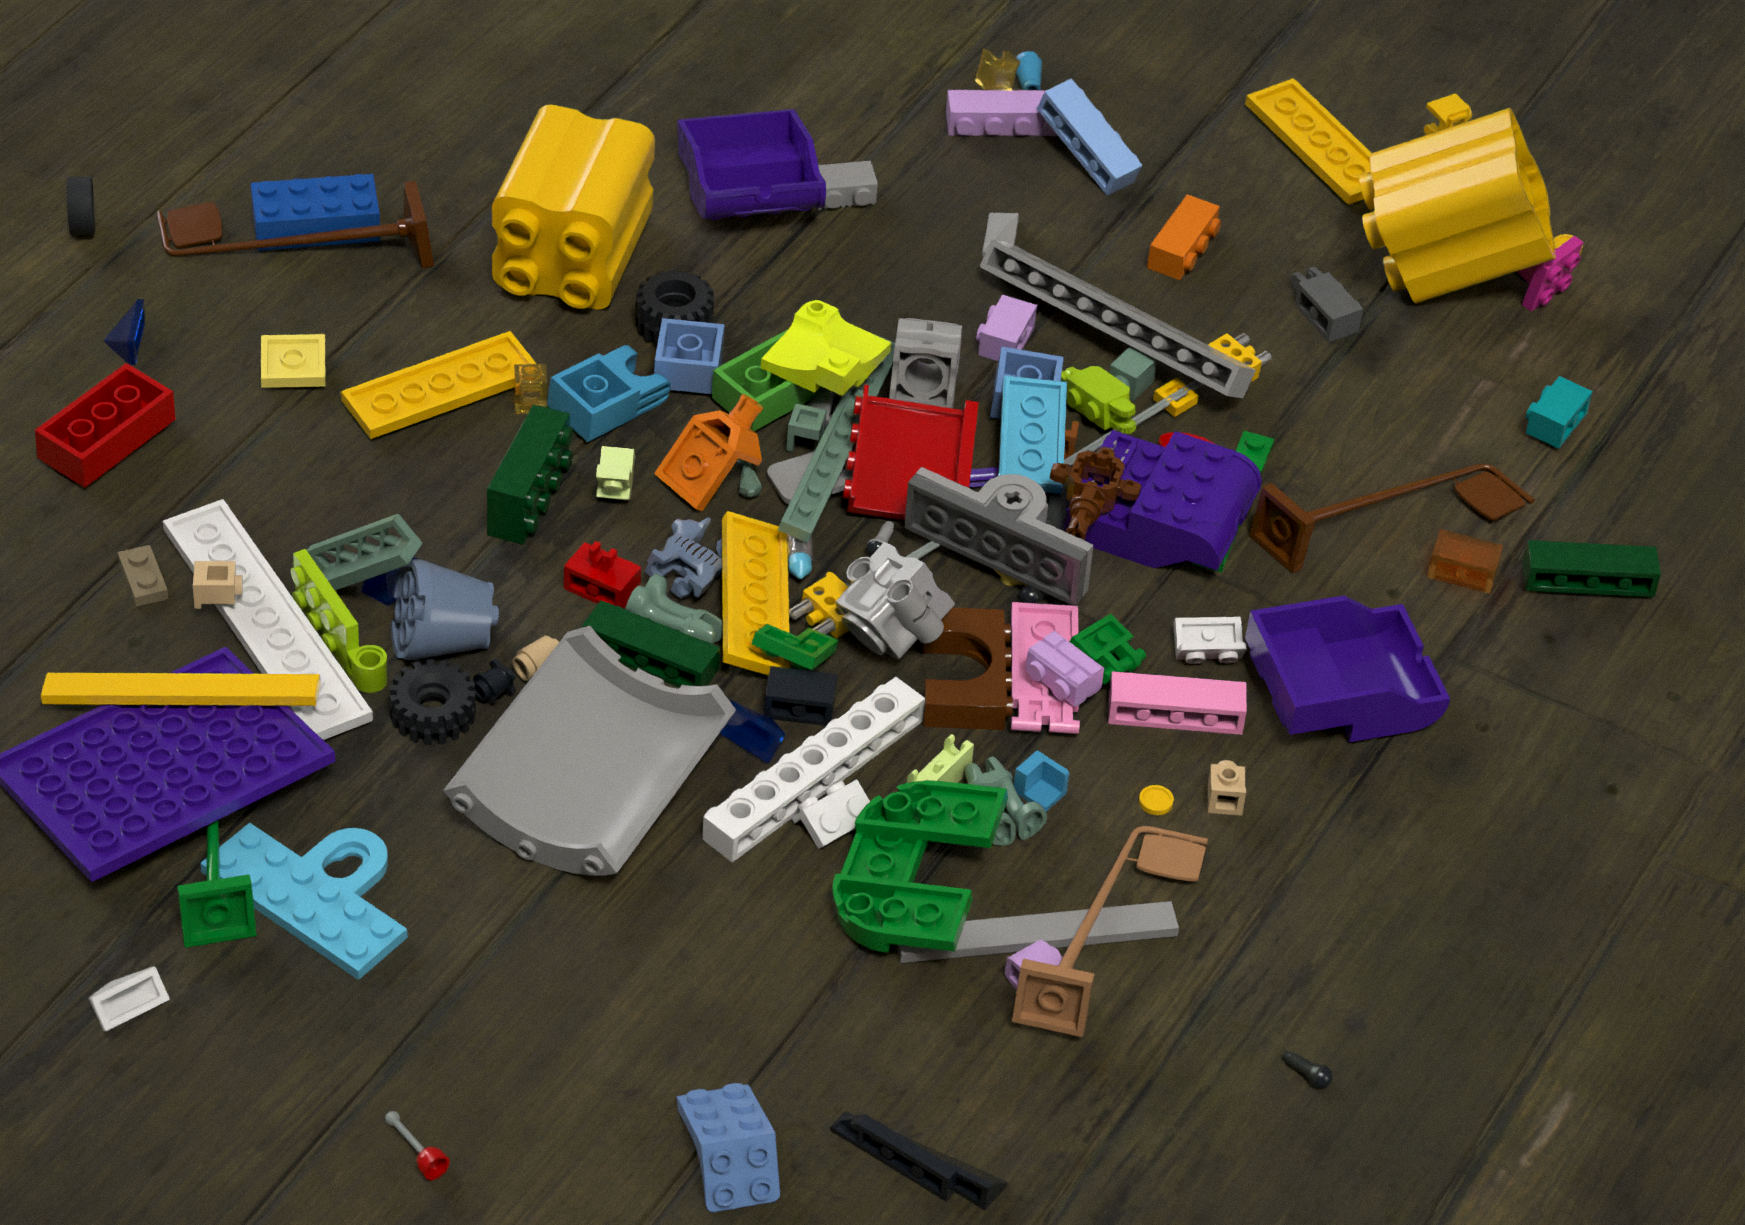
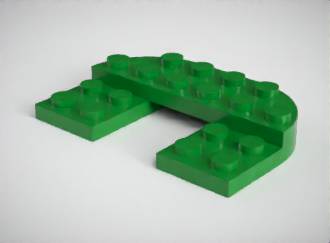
M934 780L915 781L896 786L897 792L889 794L886 798L882 799L878 795L861 810L855 821L856 835L841 874L835 873L833 880V896L838 920L844 931L852 939L871 950L888 953L890 945L897 944L955 952L973 901L972 890L913 883L928 841L991 848L1008 800L1007 788Z

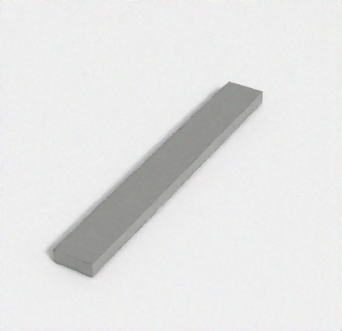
M1172 902L1102 908L1084 945L1178 936L1179 926ZM1089 909L965 921L955 952L897 945L900 963L1019 952L1040 939L1055 948L1069 947Z

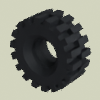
M434 659L427 660V665L421 666L420 662L417 661L412 663L411 670L408 667L401 669V676L396 674L393 678V685L390 684V719L392 718L394 728H399L400 735L405 737L410 734V741L417 743L420 738L424 739V745H432V740H438L439 745L446 744V738L451 737L453 741L459 739V731L466 734L469 731V724L473 725L475 721V684L473 680L470 681V674L467 671L461 674V667L457 664L450 668L448 661L441 660L440 665L434 664ZM429 701H437L444 705L430 708L422 704Z

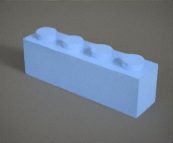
M1072 78L1045 91L1037 110L1104 193L1108 196L1134 183L1143 165Z

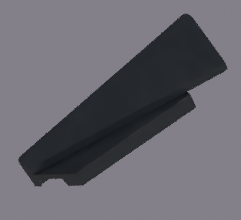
M844 1111L830 1126L831 1132L945 1202L955 1192L986 1211L1008 1185L1006 1180L898 1134L866 1114L855 1115Z

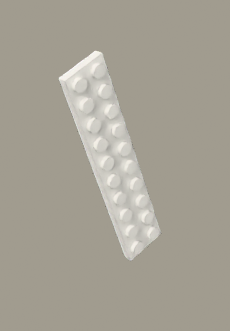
M223 499L163 520L165 533L193 574L195 561L236 562V575L243 576V594L236 595L235 604H215V606L262 674H320L321 685L316 706L288 707L322 740L373 721V711Z

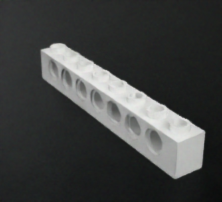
M894 677L885 685L878 686L873 694L862 702H856L840 718L831 720L826 728L815 736L808 737L793 752L783 755L778 763L770 769L760 772L748 785L742 789L735 790L726 801L717 807L714 806L709 809L703 818L702 840L729 861L734 862L799 813V804L814 795L819 799L826 793L825 790L846 779L923 722L925 698L897 677Z

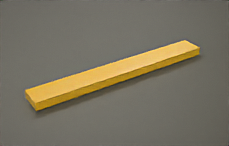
M47 673L41 692L42 704L316 706L321 681L320 674Z

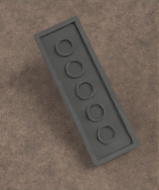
M921 467L908 482L905 529L1027 585L1033 586L1073 606H1076L1088 591L1093 544L1046 524L1048 511L1046 495L1042 487L1034 480L1016 474L1000 475L993 479L991 478L979 492H976Z

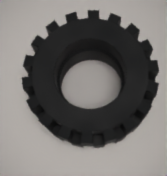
M669 270V272L660 271L655 276L650 275L646 277V281H642L639 289H637L635 321L636 327H638L637 331L640 335H644V339L647 342H654L655 346L658 344L662 318L713 323L714 291L709 287V283L706 280H701V276L697 274L691 275L689 271L684 270L682 272H677L676 270Z

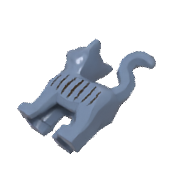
M707 517L700 523L691 519H675L671 526L673 536L667 539L662 551L654 549L647 559L648 565L644 572L650 577L656 573L664 577L671 570L684 577H677L673 581L670 590L681 599L693 593L696 597H700L722 572V539L717 542L716 546L718 556L713 551L700 545V541L711 519Z

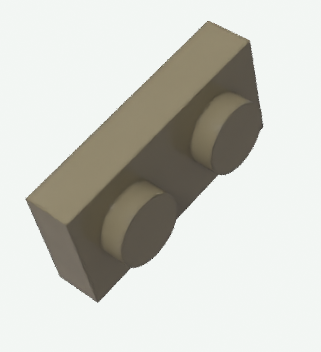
M150 545L117 552L118 562L135 606L168 599V589Z

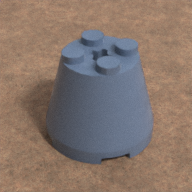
M413 559L408 565L400 567L393 590V597L397 598L394 610L395 621H391V640L396 657L404 658L405 660H419L476 649H488L491 625L496 626L499 617L498 606L492 605L493 583L473 578L422 559Z

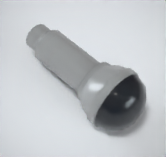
M886 521L881 526L877 536L867 543L866 551L870 557L884 542L888 543L894 531V524L891 521Z

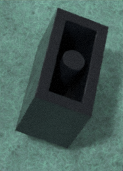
M770 666L765 695L764 719L827 726L833 719L838 674Z

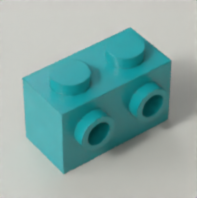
M1559 376L1551 386L1547 385L1544 388L1540 400L1537 403L1532 402L1525 416V419L1529 420L1526 433L1554 447L1560 448L1587 415L1593 391Z

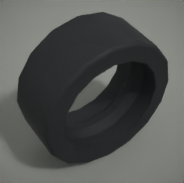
M67 177L70 235H94L95 207L92 177Z

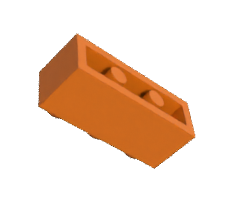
M1187 194L1151 243L1147 268L1181 280L1187 270L1191 271L1193 269L1198 254L1205 252L1210 237H1215L1218 234L1221 226V220L1218 219L1220 206Z

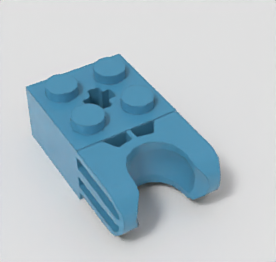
M625 345L604 356L600 353L552 376L547 405L551 409L570 413V426L589 442L661 405L666 401L670 393L671 383L659 373L651 376L634 375L638 353L629 345Z

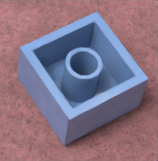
M662 318L655 356L654 374L659 373L671 383L670 390L712 394L713 370L721 366L725 324Z
M1001 346L990 417L1001 419L1002 383L1004 376L1061 381L1063 357Z

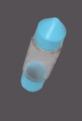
M787 534L789 572L798 579L808 576L812 571L813 537L811 536L807 543Z

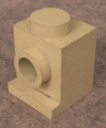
M195 561L193 576L195 609H201L202 604H235L236 595L243 594V576L236 575L235 561Z
M1229 760L1221 761L1218 764H1211L1208 778V813L1242 816L1246 797L1245 767L1237 766ZM1218 795H1222V796H1234V797H1235V800H1226V799H1217V798H1218Z

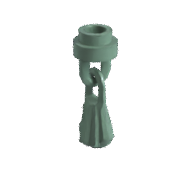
M738 458L737 462L740 466H743L739 494L744 497H756L761 493L762 486L752 468V463Z

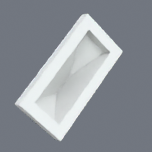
M155 966L113 980L89 997L103 1031H108L170 1000Z

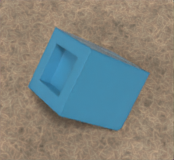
M1037 750L1016 768L1014 788L1020 797L1028 802H1037L1045 811H1048L1066 795L1069 771Z

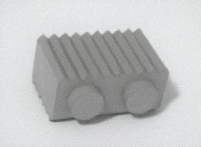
M871 161L818 165L819 172L826 181V201L823 208L827 209L829 207L832 209L839 208L840 206L844 208L846 205L849 207L854 205L856 207L857 205L862 206L870 203L874 205L876 203L878 184Z

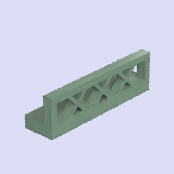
M395 514L313 544L307 549V552L321 569L333 589L338 590L408 565L423 543L399 514ZM394 527L402 538L388 534V528ZM366 536L379 540L380 546L366 542ZM344 544L357 548L358 554L345 550ZM322 552L335 556L336 562L330 563Z

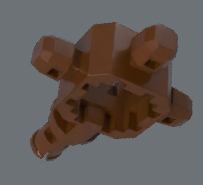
M1101 447L1097 452L1087 450L1078 453L1073 467L1063 463L1053 464L1050 479L1064 485L1065 483L1068 484L1067 500L1070 502L1071 520L1065 531L1066 533L1085 540L1089 525L1099 519L1101 513L1114 510L1119 496L1122 499L1135 501L1139 497L1142 485L1129 479L1123 480L1125 465L1119 458L1115 457L1112 448ZM1089 477H1093L1094 481L1104 483L1105 480L1109 481V485L1103 484V487L1097 486L1098 483L1091 481L1083 483L1082 479L1088 480Z

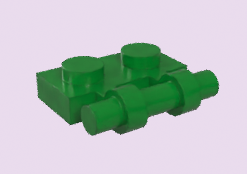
M1112 614L1107 615L1077 633L1069 641L1104 668L1102 684L1111 682L1112 672H1132L1146 658V653L1143 649L1138 648L1134 650L1129 645L1134 636ZM1115 653L1119 657V660H1117L1112 654Z

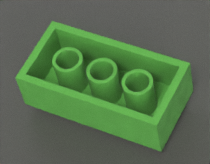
M788 330L713 370L712 399L729 413L734 409L742 394L751 397L763 406L764 409L752 423L751 429L753 431L794 410L795 404L803 405L812 400L822 389V386H820L814 393L761 369V358Z

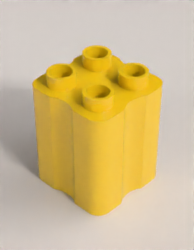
M556 105L541 107L492 204V226L498 237V244L492 255V276L494 281L514 295L534 296L545 294L561 298L566 304L574 308L596 310L606 308L613 298L653 209V188L648 178V172L654 161L655 137L652 131L645 125L617 118L609 120L595 119L582 114L578 110Z
M1511 108L1371 153V172L1359 175L1360 188L1365 203L1370 210L1375 209V211L1362 216L1367 239L1373 250L1387 247L1390 256L1384 257L1383 262L1389 284L1394 292L1407 288L1414 303L1556 259L1546 186Z

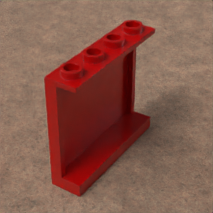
M864 385L862 397H855L853 415H858L859 418L858 424L852 423L850 443H855L854 452L849 451L846 470L852 471L851 480L845 479L843 499H848L847 512L905 520L908 482L921 467L969 488L979 402L966 400L964 409L959 410L869 396V385Z

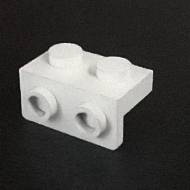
M1241 617L1175 618L1173 622L1176 660H1185L1189 664L1203 663L1205 659H1218L1220 663H1233L1238 661V659H1242L1247 650L1246 643L1242 639Z
M857 779L847 785L841 780L825 790L827 796L818 801L816 795L798 805L800 812L791 819L794 824L802 820L818 849L855 829V821L859 813L870 802Z

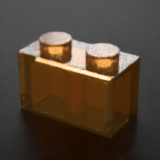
M1440 529L1427 577L1490 594L1499 567L1503 545Z

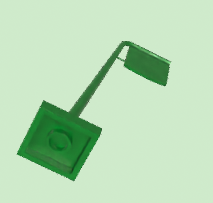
M216 820L207 825L206 881L177 886L185 948L256 936L250 874L220 879L219 821Z

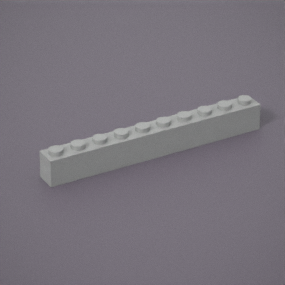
M991 239L980 265L984 270L1226 396L1244 398L1256 371L1252 367L1009 242Z

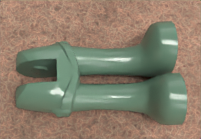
M657 573L652 575L645 587L637 586L628 599L627 611L677 629L713 645L723 638V621L706 610L685 607L669 599L666 595L667 580Z
M994 756L986 759V773H982L976 763L967 764L964 772L968 784L1007 788L1008 800L1005 807L1009 815L1003 812L993 840L994 845L1004 846L1011 844L1015 839L1016 832L1021 840H1026L1044 826L1047 820V813L1044 808L1037 802L1023 804L1012 783V774Z

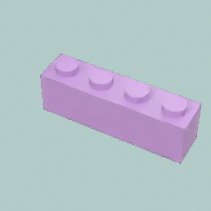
M948 90L946 105L948 135L1058 136L1037 110L1045 91Z

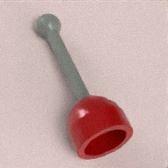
M390 1111L386 1114V1123L390 1126H395L419 1153L416 1161L422 1175L427 1180H435L441 1177L450 1165V1159L437 1147L424 1148L400 1122V1116L397 1112Z

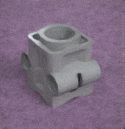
M899 318L889 399L953 408L962 340V325L914 318ZM928 358L935 361L936 363L925 364L917 359Z
M886 542L870 558L861 557L850 564L847 569V577L852 584L835 601V605L844 615L842 617L843 624L857 640L878 655H882L885 652L898 660L917 640L922 643H930L936 640L944 629L941 619L955 605L950 596L936 586L933 574L924 562L914 557L900 556L897 549Z

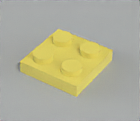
M325 334L261 335V388L326 386Z

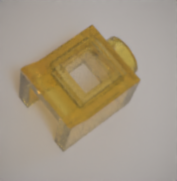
M983 49L975 82L983 90H1012L1016 71L1021 62L1009 51H1003L1001 59L997 58L989 50Z
M514 364L515 414H528L533 404L547 407L546 364Z

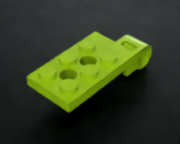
M306 549L293 553L294 568H291V576L295 583V591L292 592V598L299 608L304 611L313 628L322 637L323 642L330 652L333 653L356 688L367 693L382 690L388 681L386 652L376 645L359 647L358 623Z

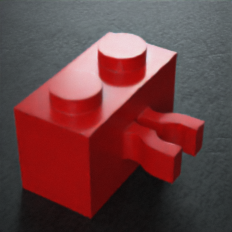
M597 541L592 545L584 542L564 565V589L596 604L602 600L625 609L630 595L637 586L641 585V566L618 557L616 549L611 548L609 552L601 549V543Z

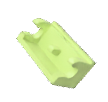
M951 734L944 741L943 750L919 773L916 769L908 775L907 783L926 780L958 783L965 776V766L972 763L974 744L966 740L960 750H958L954 746L955 736Z

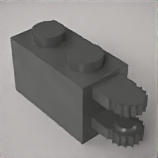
M1313 266L1306 269V278L1300 272L1291 275L1290 284L1297 292L1294 306L1327 342L1359 332L1363 308L1329 272L1322 274L1320 270L1318 271V268Z

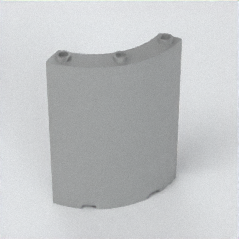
M591 626L572 630L565 634L443 791L451 799L456 810L464 813L483 831L517 852L523 859L533 860L540 864L575 874L594 876L616 874L736 709L717 684L711 686L681 685L679 689L665 686L663 679L655 677L639 668L634 672L619 662L621 656L611 649Z

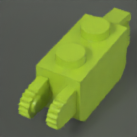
M1090 366L1083 370L1069 367L1062 371L1061 381L1067 382L1066 401L1070 407L1104 430L1112 427L1124 434L1135 432L1136 421L1132 420L1131 417L1136 412L1134 403L1130 401L1129 386L1100 366Z

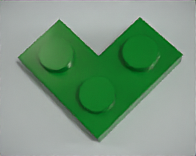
M766 624L755 632L752 645L761 648V651L768 656H780L791 661V664L796 668L813 670L835 653L839 640L811 628L795 636Z

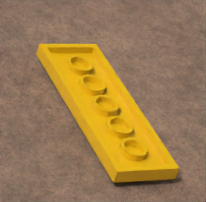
M1294 78L1246 96L1245 105L1348 205L1364 199L1360 188L1359 175L1371 172V152Z
M508 331L341 391V401L368 437L373 439L540 378V367L512 332Z
M727 511L722 518L723 662L769 675L770 666L790 668V661L780 656L772 657L764 654L761 648L752 645V640L755 632L766 624L789 633L787 534L778 531L779 526Z

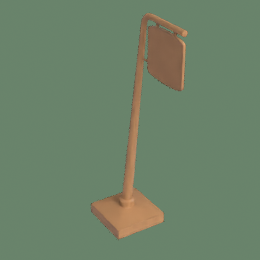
M1141 826L1134 829L1059 965L1056 966L1023 958L1012 1022L1083 1037L1094 974L1075 970L1072 967L1125 860L1136 861V868L1144 872L1178 880L1198 881L1206 850L1204 846L1199 844L1207 845L1208 839L1151 826ZM1139 834H1155L1144 836L1138 860L1127 857Z

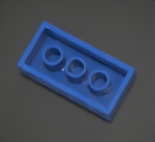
M373 174L251 183L252 213L256 240L380 225V213ZM380 237L257 248V251L378 242Z

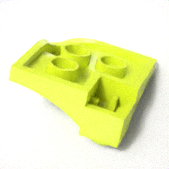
M814 300L805 303L795 313L793 323L788 331L761 358V369L814 393L822 386L843 396L852 385L859 387L891 352L892 342L844 321L839 314L838 308L822 301Z

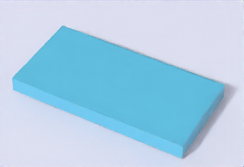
M1004 376L1002 383L998 476L1006 474L1022 475L1037 482L1046 493L1062 494L1063 484L1050 479V472L1054 463L1064 464L1067 382Z

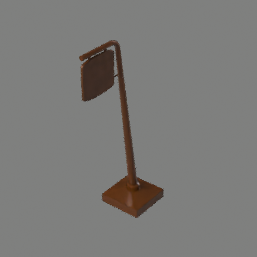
M416 181L404 183V218L398 219L397 223L215 245L214 241L220 240L223 233L219 211L214 202L169 210L168 220H164L161 211L156 213L163 248L166 253L172 256L400 235L401 238L408 236L422 268L434 266L427 220ZM165 223H168L171 238L167 237ZM172 240L177 248L212 241L213 246L174 250L170 248L169 241Z
M1482 463L1305 512L1274 484L1270 483L1262 487L1249 536L1291 573L1302 569L1315 522L1443 481L1453 479L1458 483L1454 486L1456 493L1471 507L1493 521L1524 507L1525 501L1522 498L1530 504L1535 499L1497 468ZM1478 470H1487L1493 473L1485 471L1461 483L1454 479Z

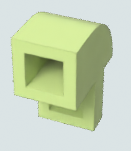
M602 446L600 464H597L596 479L598 487L596 497L630 500L635 465L634 449Z

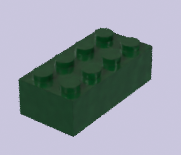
M535 404L532 405L487 487V536L524 545L530 533L535 534L541 512L548 510L553 490L557 491L559 489L564 469L569 470L573 460V451H569V445L571 444L574 432L573 428L570 427V413Z

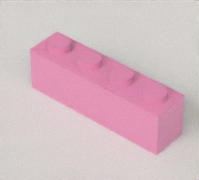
M1112 672L1108 700V724L1243 734L1247 712L1246 682Z

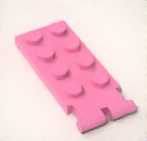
M1012 602L1011 696L1013 697V708H1018V717L1012 716L1011 730L1041 732V725H1049V732L1079 734L1080 721L1073 720V712H1078L1079 705L1074 707L1065 699H1058L1048 686L1041 681H1034L1029 676L1027 670H1025L1027 652L1032 645L1040 640L1042 641L1045 636L1053 631L1057 632L1067 641H1070L1078 633V606Z

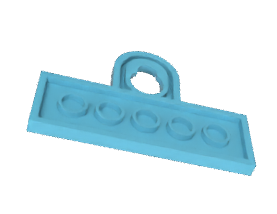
M249 823L219 847L220 879L250 874L254 909L358 980L407 939V928L361 898L364 893L382 879L388 866L386 845L373 832L360 828H346L335 831L325 837L303 857H300ZM348 856H357L363 861L358 870L348 877L333 878L323 871L330 863L342 861ZM206 858L200 865L201 872L207 876Z

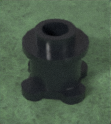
M496 658L489 662L490 670L484 674L477 673L473 676L476 697L488 704L495 703L498 700V696L504 692L507 696H511L516 692L514 688V680L516 679L514 672L510 668L503 666Z

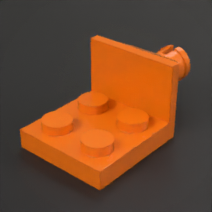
M745 394L740 396V400L729 414L718 410L693 415L654 473L697 510H704L738 458L757 466L762 462L758 435L751 429V426L764 408Z

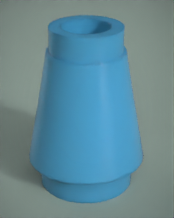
M1034 52L1020 53L1016 57L1013 67L1023 90H1041L1042 60Z

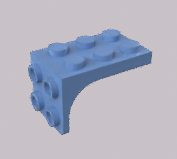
M732 1083L724 1086L723 1089L711 1091L696 1089L689 1091L687 1095L677 1096L678 1111L698 1152L707 1209L711 1212L778 1200L780 1188L775 1131L748 1084Z

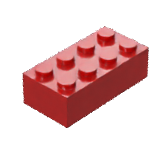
M125 363L34 430L37 458L85 488L176 420L174 392Z

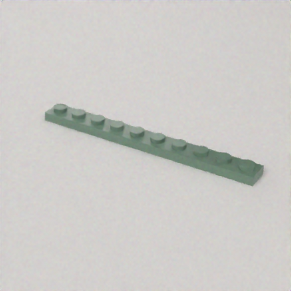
M894 342L891 343V352L859 387L852 385L841 397L781 520L778 531L807 543L809 542L847 462L849 451L852 452L855 443H850L852 423L858 424L859 418L858 415H853L855 397H862L864 385H869V396L878 397L893 365Z

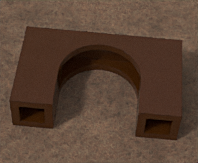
M952 607L941 619L944 625L943 632L936 640L930 643H922V653L967 656L979 662L986 669V672L970 680L925 679L923 727L1004 730L1006 717H1012L1013 697L1007 696V692L1012 690V672H1006V667H1011V648L1005 647V643H1010L1011 624L1005 623L1004 610Z

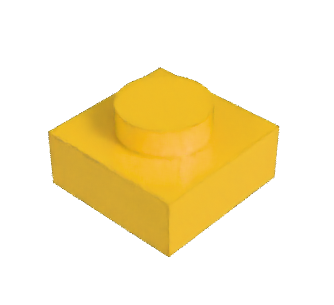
M1175 378L1156 389L1153 400L1158 403L1186 386V384L1180 379ZM1190 389L1187 391V395L1177 401L1172 400L1169 402L1170 405L1164 409L1176 417L1195 406L1199 395Z

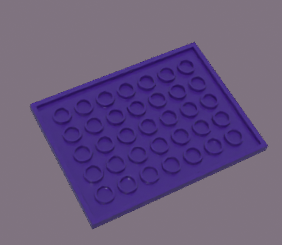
M227 647L171 672L254 674ZM101 705L0 753V785L82 873L93 882L336 760L334 750L288 706Z

